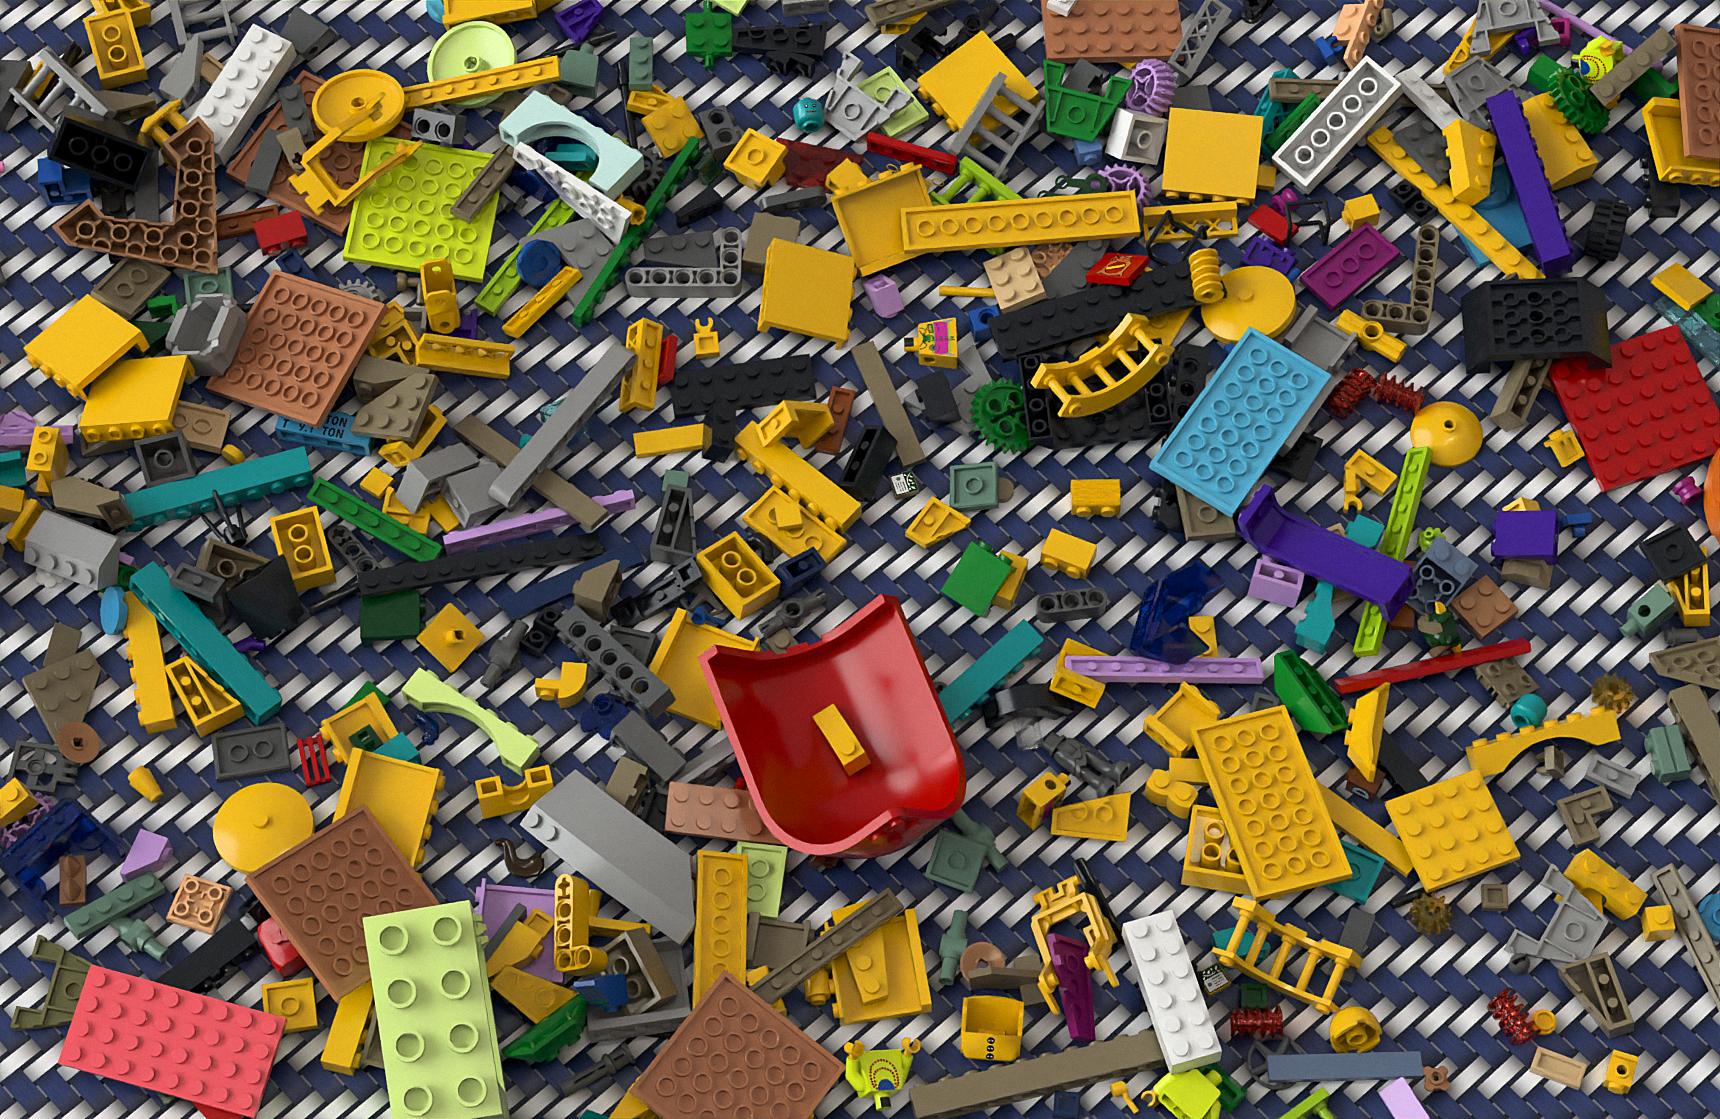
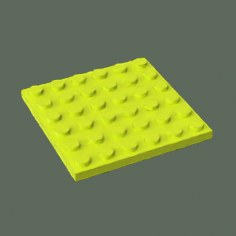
M385 136L367 141L359 180L372 169L395 155L397 151L394 147L400 142L404 141L407 146L411 143L414 145L417 142ZM424 143L410 158L378 178L355 198L343 252V261L421 273L420 265H424L425 261L445 258L447 261H451L454 279L483 283L501 191L497 190L470 225L451 215L450 208L494 154ZM438 266L432 268L433 271H439L441 269Z

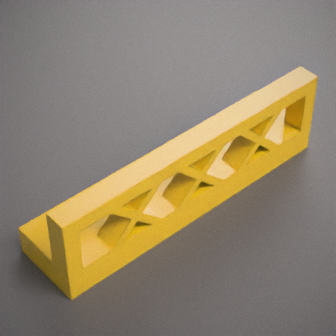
M1236 201L1143 208L1142 226L1145 244L1151 237L1149 236L1148 227H1157L1167 210L1172 212L1175 222L1194 231H1197L1194 228L1197 224H1206L1210 227L1206 231L1207 239L1238 237ZM1167 218L1161 228L1163 232L1157 235L1152 243L1190 241L1194 235L1185 231L1181 234H1176L1171 230L1174 226L1170 224ZM1231 221L1232 230H1222L1218 227L1221 222Z
M644 317L629 326L627 331L626 348L637 354V360L632 369L622 379L619 411L623 413L634 407L650 412L655 407L663 325Z
M424 333L415 346L416 366L506 380L510 376L509 360L515 353V345Z

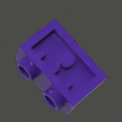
M1264 235L1262 239L1257 236L1254 237L1241 261L1250 266H1263L1277 270L1285 277L1289 274L1294 264L1297 265L1299 262L1294 258L1296 253L1286 247H1283L1282 250L1274 246L1276 242Z

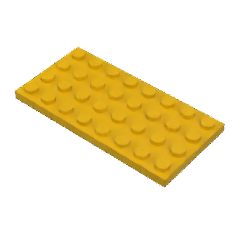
M1285 705L1190 727V736L1255 902L1352 878L1353 872Z

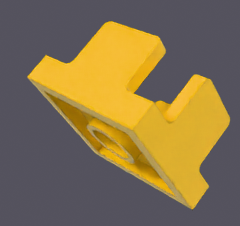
M748 128L723 165L725 169L736 175L741 184L757 191L759 186L763 188L767 181L771 186L777 183L786 169L782 160L787 154L788 149L786 146Z

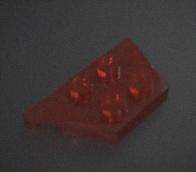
M778 137L776 139V142L786 146L788 149L782 162L786 168L784 171L785 181L789 186L803 189L821 186L824 188L825 193L833 194L825 185L827 175L847 158L852 163L855 162L858 165H861L864 161V155Z

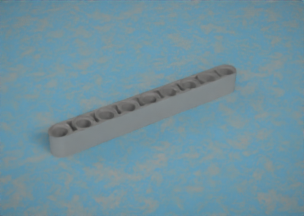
M615 342L492 483L488 495L507 508L513 507L636 363L637 354L620 343Z

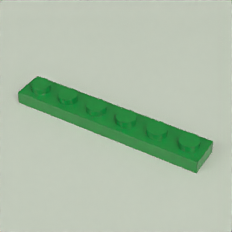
M318 477L306 496L311 502L417 562L438 559L444 549L436 542L321 477Z

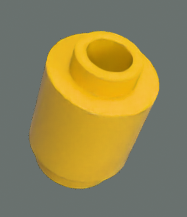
M825 967L804 981L805 1000L811 1002L812 1005H823L826 1003V1000L831 998L828 982L829 973L826 972Z

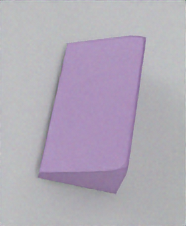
M1404 1077L1397 1079L1379 1092L1381 1099L1394 1119H1430Z

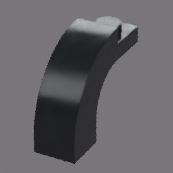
M1046 683L1027 684L1005 689L995 693V699L982 705L986 728L994 729L1011 720L1025 716H1044L1057 720L1074 712L1072 699L1049 690L1050 684Z

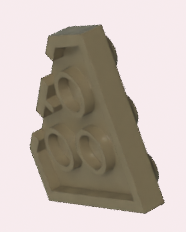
M412 374L360 408L350 431L355 436L415 442L438 385L439 378L434 374Z
M1719 636L1649 653V662L1658 675L1720 690Z
M90 648L22 678V682L55 745L57 744L58 732L65 724L83 722L101 671Z

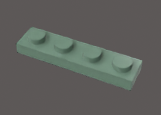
M150 870L65 916L64 924L76 939L80 940L165 893V887Z

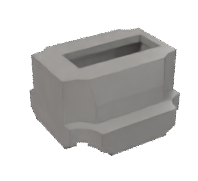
M224 293L197 294L192 305L177 311L165 339L166 348L172 353L171 356L187 355L195 369V376H223L225 370L231 365L247 326V314L236 305L237 301L230 295Z

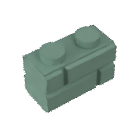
M1679 725L1650 729L1647 737L1644 739V746L1646 752L1651 753L1653 759L1650 762L1653 776L1657 775L1659 783L1686 780L1692 770Z

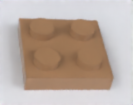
M1487 575L1479 579L1449 603V607L1481 641L1518 614L1519 611L1518 607Z

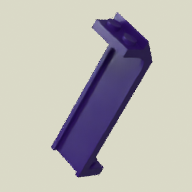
M1263 484L1261 489L1255 492L1252 501L1240 513L1237 520L1238 526L1235 531L1259 553L1377 605L1382 619L1390 623L1417 586L1411 566L1287 512L1278 504L1273 488L1266 484Z

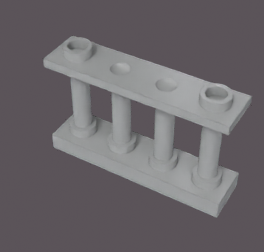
M168 0L181 54L185 50L187 41L195 35L190 32L186 33L185 28H188L190 24L221 17L225 18V27L197 34H199L202 41L229 35L231 45H236L234 36H238L236 23L230 22L225 0H220L222 8L188 16L181 14V9H185L184 6L210 0Z
M43 49L38 55L44 61L42 63L43 67L25 89L12 87L9 90L15 96L13 98L14 101L32 112L52 133H54L60 116L54 121L46 112L66 88L71 87L76 92L74 94L75 98L69 105L80 107L82 103L87 102L92 107L90 109L91 112L110 119L117 113L54 51ZM50 72H55L60 76L59 82L38 106L30 96Z
M999 71L994 75L948 148L947 153L956 156L959 152L961 154L966 153L993 171L992 176L1002 180L1009 169L1006 166L1027 131L1034 120L1038 122L1044 114L1043 106L1046 102L1041 100L1034 106L1007 88V84L1004 83L1007 76ZM996 94L1004 96L1030 114L1024 125L994 106V103L991 101ZM983 114H990L1018 133L1011 145L982 126V122L979 120ZM971 133L974 135L977 133L1006 152L999 164L969 145L970 142L967 139Z

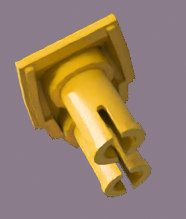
M175 100L165 108L156 111L152 116L145 118L140 131L152 137L162 147V143L170 138L161 128L165 122H169L177 131L188 123L178 113L181 100Z

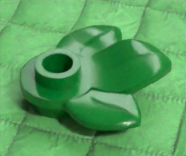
M1714 293L1708 296L1706 304H1698L1692 308V311L1697 319L1707 322L1711 331L1720 333V294Z

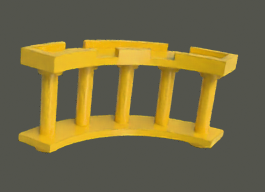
M1127 313L1119 326L1108 336L1110 341L1100 349L1096 346L1081 355L1078 361L1070 364L1067 361L1051 364L1041 363L1030 383L1034 388L1052 389L1064 403L1058 412L1060 417L1070 418L1091 415L1108 409L1137 392L1168 363L1175 348L1173 346L1155 344L1144 332L1149 323L1146 316ZM1136 339L1150 352L1139 365L1126 353V350ZM1116 359H1120L1131 372L1118 382L1104 369ZM1097 374L1107 385V388L1092 393L1082 380ZM1073 385L1081 395H1069L1063 387Z
M1235 896L1232 906L1239 911L1238 915L1240 918L1226 951L1213 947L1211 952L1219 957L1218 962L1224 966L1233 967L1283 994L1315 1006V1010L1322 1014L1329 1015L1330 1012L1337 1014L1341 1009L1332 1002V999L1343 973L1349 966L1360 968L1363 959L1352 949L1322 939L1320 944L1307 938V932L1289 923L1283 926L1274 921L1276 916L1257 902ZM1249 921H1254L1257 923L1256 928L1258 931L1244 961L1236 955V951ZM1273 932L1282 937L1281 941L1283 943L1271 971L1267 975L1255 968L1254 964L1267 934ZM1297 944L1308 949L1307 953L1309 956L1296 987H1292L1279 981L1278 978L1292 946ZM1322 956L1335 960L1336 966L1321 998L1307 993L1305 990L1318 959H1322Z

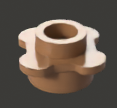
M1440 1066L1439 1068L1425 1067L1423 1069V1075L1425 1076L1424 1088L1429 1092L1448 1090L1450 1087V1083L1447 1081L1448 1069L1445 1066Z

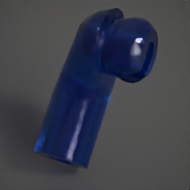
M420 711L414 720L424 727L425 734L422 736V741L426 745L432 746L435 740L439 739V724L425 712Z

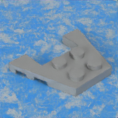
M1479 0L1476 24L1469 51L1470 59L1476 55L1479 57L1491 55L1489 34L1535 26L1539 46L1560 43V36L1554 30L1548 16H1545L1537 0Z
M845 50L842 56L841 68L837 70V79L833 90H830L823 113L825 121L858 144L868 136L869 132H874L915 99L896 86L882 105L850 83L864 62Z
M1476 55L1447 74L1444 81L1463 119L1488 132L1492 125L1478 110L1486 104V98L1513 90L1515 97L1520 96L1523 103L1535 95L1530 91L1526 93L1520 89L1519 83L1514 80H1507L1500 75V70Z
M589 218L521 238L519 241L522 247L536 239L549 241L557 247L562 259L569 267L580 270L583 275L580 279L581 281L564 294L565 298L575 309L615 250Z
M974 345L960 354L957 362L971 375L952 390L962 419L946 425L967 437L976 432L973 429L977 425V423L970 422V419L974 416L969 413V410L973 407L970 403L975 398L976 392L984 384L988 385L992 380ZM915 390L904 398L906 406L910 408L913 406L920 410L921 413L923 409H926L924 402L919 403Z
M1551 864L1540 885L1562 896L1563 900L1540 941L1515 929L1504 951L1515 954L1523 953L1530 957L1570 964L1589 958L1608 924V920L1574 887L1575 885L1559 871L1556 865Z

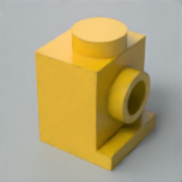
M1613 1050L1602 1086L1607 1087L1613 1093H1628L1639 1057ZM1617 1070H1618V1071H1621V1072H1624V1073H1626V1074L1621 1075V1074H1619V1073L1617 1072Z

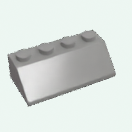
M44 510L25 539L24 562L98 591L115 585L118 582L121 538L55 512Z

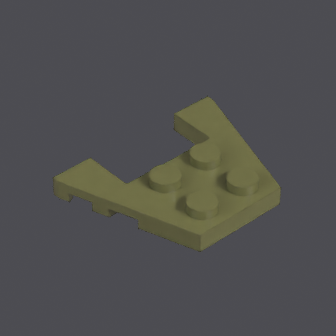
M38 935L32 952V958L34 960L56 963V967L43 1010L16 1006L10 1025L12 1031L71 1025L90 965L92 964L80 956L68 952L62 946L50 942L46 937Z

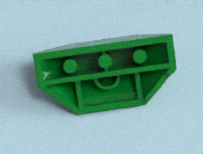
M1293 649L1276 653L1274 656L1275 692L1295 718L1297 724L1303 730L1327 734L1346 730L1349 726L1345 708L1319 672L1306 660L1298 657V653Z
M578 993L501 1049L504 1057L542 1062L545 1059L547 1062L553 1060L560 1054V1048L566 1044L570 1047L581 1039L580 1034L584 1030L588 1002Z

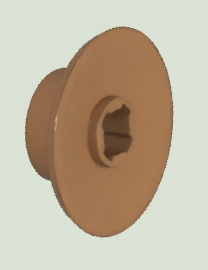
M70 722L65 724L58 732V748L68 760L76 763H87L98 755L100 739L91 726L82 722ZM74 742H78L80 744L79 747H75Z
M977 942L968 946L960 959L962 975L968 982V971L979 969L977 968L979 960L986 963V967L1005 968L1006 965L1002 952L995 945L988 942Z

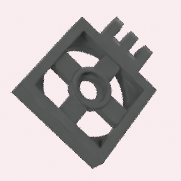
M17 740L6 784L13 778H16V770L26 771L29 775L25 785L31 793L39 792L44 795L56 796L59 785L75 786L76 780L68 777H77L78 770L71 768H79L80 763L66 759L57 745ZM34 751L33 758L28 761L20 760L25 754ZM46 751L55 756L57 759L56 765L44 762ZM34 764L41 765L40 770L37 772L32 771L31 767ZM43 774L53 775L52 781L46 786L37 785L39 776Z

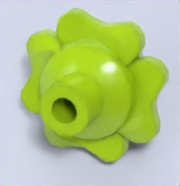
M1428 527L1425 531L1418 534L1419 539L1416 541V544L1421 547L1424 553L1437 535H1440L1445 540L1446 536L1441 533L1440 528L1433 530L1432 527Z

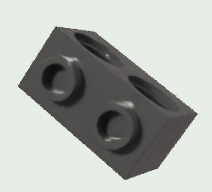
M725 105L699 112V126L705 135L704 138L714 161L717 162L728 158L742 138L741 132L739 130L736 131L734 128L735 119L732 112L728 113Z
M415 108L411 136L419 137V140H422L423 143L433 144V141L440 142L439 146L453 148L454 144H463L467 116L427 108ZM427 122H429V124H430V129H429V131L427 130V127H426ZM448 126L450 127V134H449V135L447 134V127H448Z

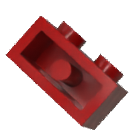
M299 210L253 223L262 256H276L283 250L292 249L293 247L299 249L308 243L307 233Z

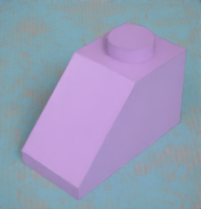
M879 274L861 282L862 288L875 312L882 318L894 317L898 314V311L904 309L896 283L885 275Z
M140 829L120 871L123 881L128 883L150 870L153 873L162 870L165 862L168 863L173 854V848L169 839Z

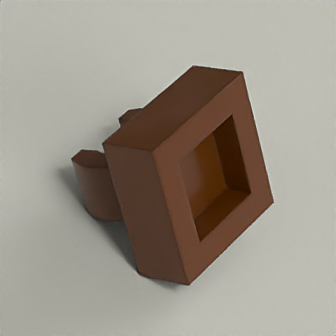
M812 855L807 866L814 870L822 865L832 869L833 866H836L839 858Z

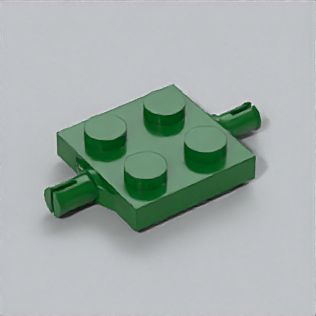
M707 0L703 2L702 13H685L686 56L705 59V70L709 71L710 63V71H713L715 69V58L732 57L731 13H713L712 2L708 1L707 8Z

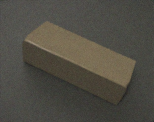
M55 623L43 662V668L75 655L82 631L61 623Z

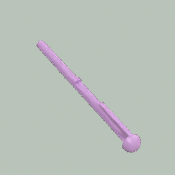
M1537 0L1542 8L1560 18H1569L1570 24L1592 37L1597 38L1603 35L1608 40L1618 41L1548 0ZM1623 44L1624 55L1628 56L1633 49ZM1661 60L1652 66L1659 74L1663 71Z

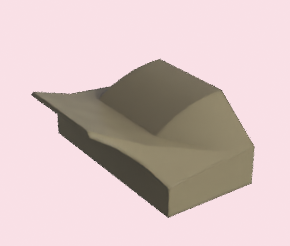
M1504 559L1500 579L1548 590L1554 566L1547 565L1545 559Z

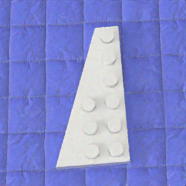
M520 142L514 148L513 158L584 219L589 218L606 238L618 246L627 232L632 213L592 188L585 181H581L542 156L532 147Z

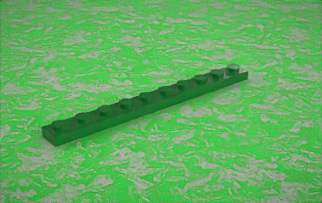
M693 136L689 138L645 204L644 208L647 213L644 217V222L639 226L636 224L630 226L572 313L573 325L582 328L585 322L589 323L591 321L597 304L603 303L609 286L615 285L621 268L627 267L633 250L637 251L639 249L645 232L649 233L651 231L657 214H662L666 206L665 202L669 197L672 198L678 188L677 184L681 179L684 180L686 178L691 163L698 160L701 154L699 139Z

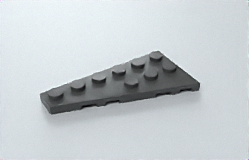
M1110 239L1079 241L1042 281L1047 298L1026 307L1092 288L1093 283L1087 282L1086 274L1106 254ZM1068 344L1040 353L1063 359Z

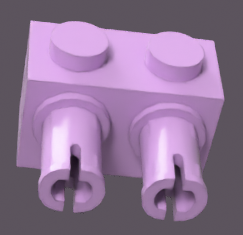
M1262 554V560L1257 559L1247 595L1295 609L1305 573L1288 565L1276 564L1277 560Z

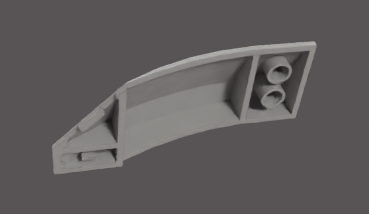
M575 769L535 802L519 824L590 881L681 946L684 945L695 929L696 915L694 914L693 906L695 886L694 880L691 877L693 856L645 823Z

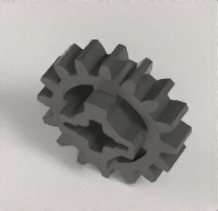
M640 146L639 151L643 155L644 171L625 189L626 194L631 193L633 190L635 196H638L640 191L647 195V189L650 188L655 191L654 184L661 182L659 176H665L664 164L659 154L653 153L652 148L645 152L643 146Z

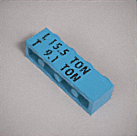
M329 412L320 429L281 416L278 417L275 426L277 437L280 440L371 457L376 438L355 436L350 431L355 417L344 412Z

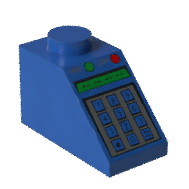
M625 973L606 974L574 982V988L593 1009L604 1008V1013L619 1011V1006L629 1004Z

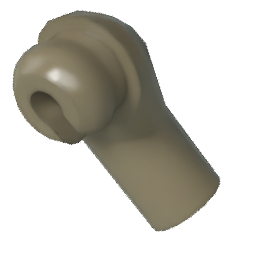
M1390 8L1381 10L1382 22L1373 28V34L1378 39L1386 38L1394 30L1392 9Z

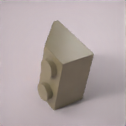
M614 559L583 572L581 579L576 580L573 586L574 604L593 620L605 623L611 611L610 607L613 606L623 583L620 560Z

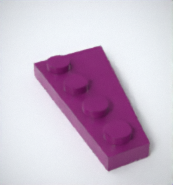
M1056 933L1047 935L1055 974L1059 981L1058 986L1071 1039L1089 1044L1096 1041L1091 970L1087 967L1084 960L1085 957L1089 956V944Z

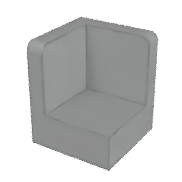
M404 307L405 319L412 322L419 336L422 337L424 333H428L430 324L426 308Z

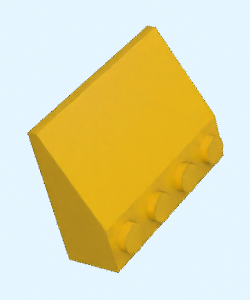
M1549 91L1531 97L1522 104L1524 116L1528 118L1531 136L1535 138L1538 156L1542 158L1545 167V176L1549 178L1552 191L1589 179L1598 164V160L1575 125L1571 124L1569 118H1564L1562 111H1558L1559 106L1553 103L1555 99L1549 96L1551 92ZM1491 128L1489 132L1495 135L1493 128Z
M1193 804L1181 884L1252 896L1219 808ZM1282 896L1271 899L1282 900Z

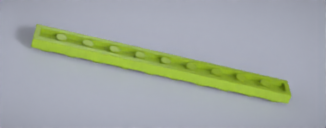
M611 132L609 133L610 136L614 138H619ZM619 138L625 145L629 146L628 142ZM598 158V160H597V164H596L595 171H596V169H597V167H598V164H599V158ZM578 171L575 177L589 184V179L595 172ZM557 197L527 236L568 224L577 212L561 198ZM520 244L474 300L475 306L493 317L523 281L517 270V258L522 249Z
M1429 446L1407 450L1380 550L1381 554L1402 563L1404 562L1433 454ZM1366 601L1353 653L1358 658L1379 655L1387 621L1382 619L1379 607Z

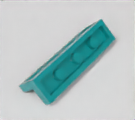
M1290 68L1276 71L1271 77L1301 79ZM1269 84L1253 116H1263L1260 151L1268 158L1274 154L1263 143L1265 135L1269 134L1270 136L1275 131L1273 125L1274 117H1278L1280 126L1298 105V103H1287L1288 109L1286 112H1283L1281 102H1270Z

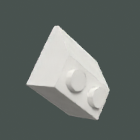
M1117 107L1105 153L1121 160L1157 165L1169 120L1136 110Z

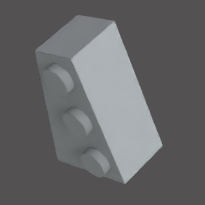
M462 442L453 446H447L437 452H431L419 459L415 458L407 464V470L395 497L415 515L420 512L419 507L427 501L431 504L437 501L438 498L436 496L441 493L447 477L478 467L480 460Z

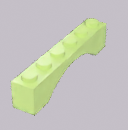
M419 667L401 689L404 700L423 713H451L464 717L478 725L495 743L500 753L502 764L522 777L525 775L524 770L530 769L541 755L539 743L534 737L528 734L524 736L518 732L519 730L514 724L508 721L504 723L498 719L499 717L495 712L490 709L484 710L478 706L479 704L475 699L470 696L464 697L455 686L450 683L444 684L430 670L426 672Z

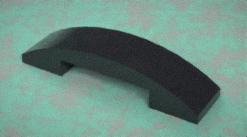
M690 557L674 567L672 575L637 597L633 598L630 595L610 607L618 625L626 628L640 623L664 611L687 595L704 578L695 559Z

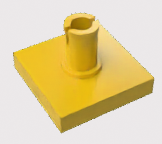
M448 603L416 639L452 673L485 636L452 603Z

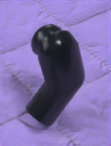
M753 532L752 535H749L747 537L748 545L752 548L757 546L761 550V559L765 565L774 563L771 541L760 532Z

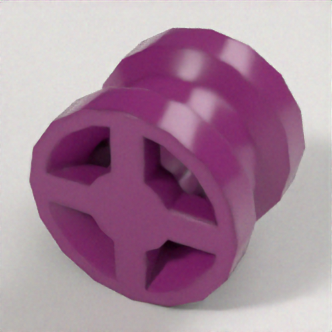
M1289 188L1282 191V195H1276L1271 198L1273 209L1283 217L1286 216L1285 203L1299 201L1295 193ZM1300 206L1289 207L1290 211H1295L1298 208H1300Z
M1692 476L1678 482L1672 490L1675 495L1681 497L1683 506L1693 504L1704 493L1700 487L1695 485V480Z

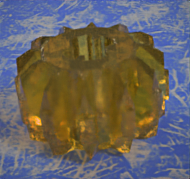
M1617 672L1612 677L1605 673L1602 679L1596 678L1595 686H1592L1590 691L1594 695L1591 700L1592 703H1599L1598 706H1605V709L1614 710L1618 715L1622 709L1626 710L1629 708L1630 701L1634 697L1631 692L1633 687L1632 684H1625L1626 676L1619 679L1617 678Z
M1434 891L1430 898L1423 893L1420 899L1416 898L1413 900L1412 904L1414 907L1410 908L1409 914L1413 916L1411 924H1419L1417 927L1418 932L1426 929V934L1429 936L1432 930H1434L1439 935L1442 932V928H1449V921L1453 919V913L1449 912L1452 908L1451 903L1444 904L1445 896H1441L1438 899ZM1429 911L1434 912L1433 916H1429Z

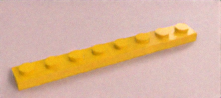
M552 56L402 88L406 102L404 113L414 111L415 108L434 107L436 102L445 105L562 80L560 59L558 56Z

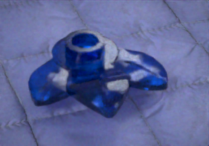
M605 693L598 694L594 697L591 708L582 714L581 730L583 733L596 729L603 739L609 741L612 729L629 714L628 710L624 705L616 703L611 695ZM602 704H608L607 708L600 709Z

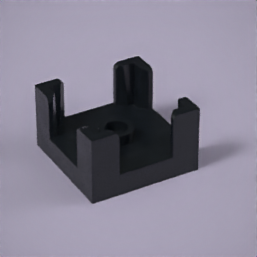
M927 13L896 42V68L916 83L918 82L917 79L923 74L911 65L913 62L917 63L919 57L925 51L937 60H941L947 54V48L933 38V33L939 37L946 36L947 28Z

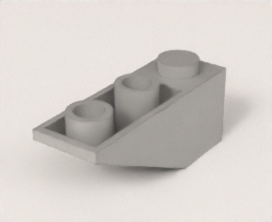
M195 33L192 39L187 41L185 50L180 57L175 59L171 71L162 78L159 87L165 99L170 102L180 99V107L186 110L200 89L204 43L197 33Z

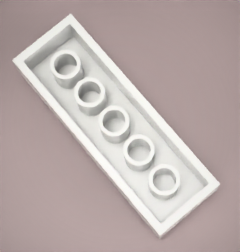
M255 24L251 26L188 121L189 123L199 116L213 131L215 162L225 166L297 56L292 42Z
M1366 55L1271 157L1274 166L1304 192L1309 194L1403 93L1401 83Z
M1173 910L1123 923L1122 937L1170 1075L1220 1061L1222 1049Z

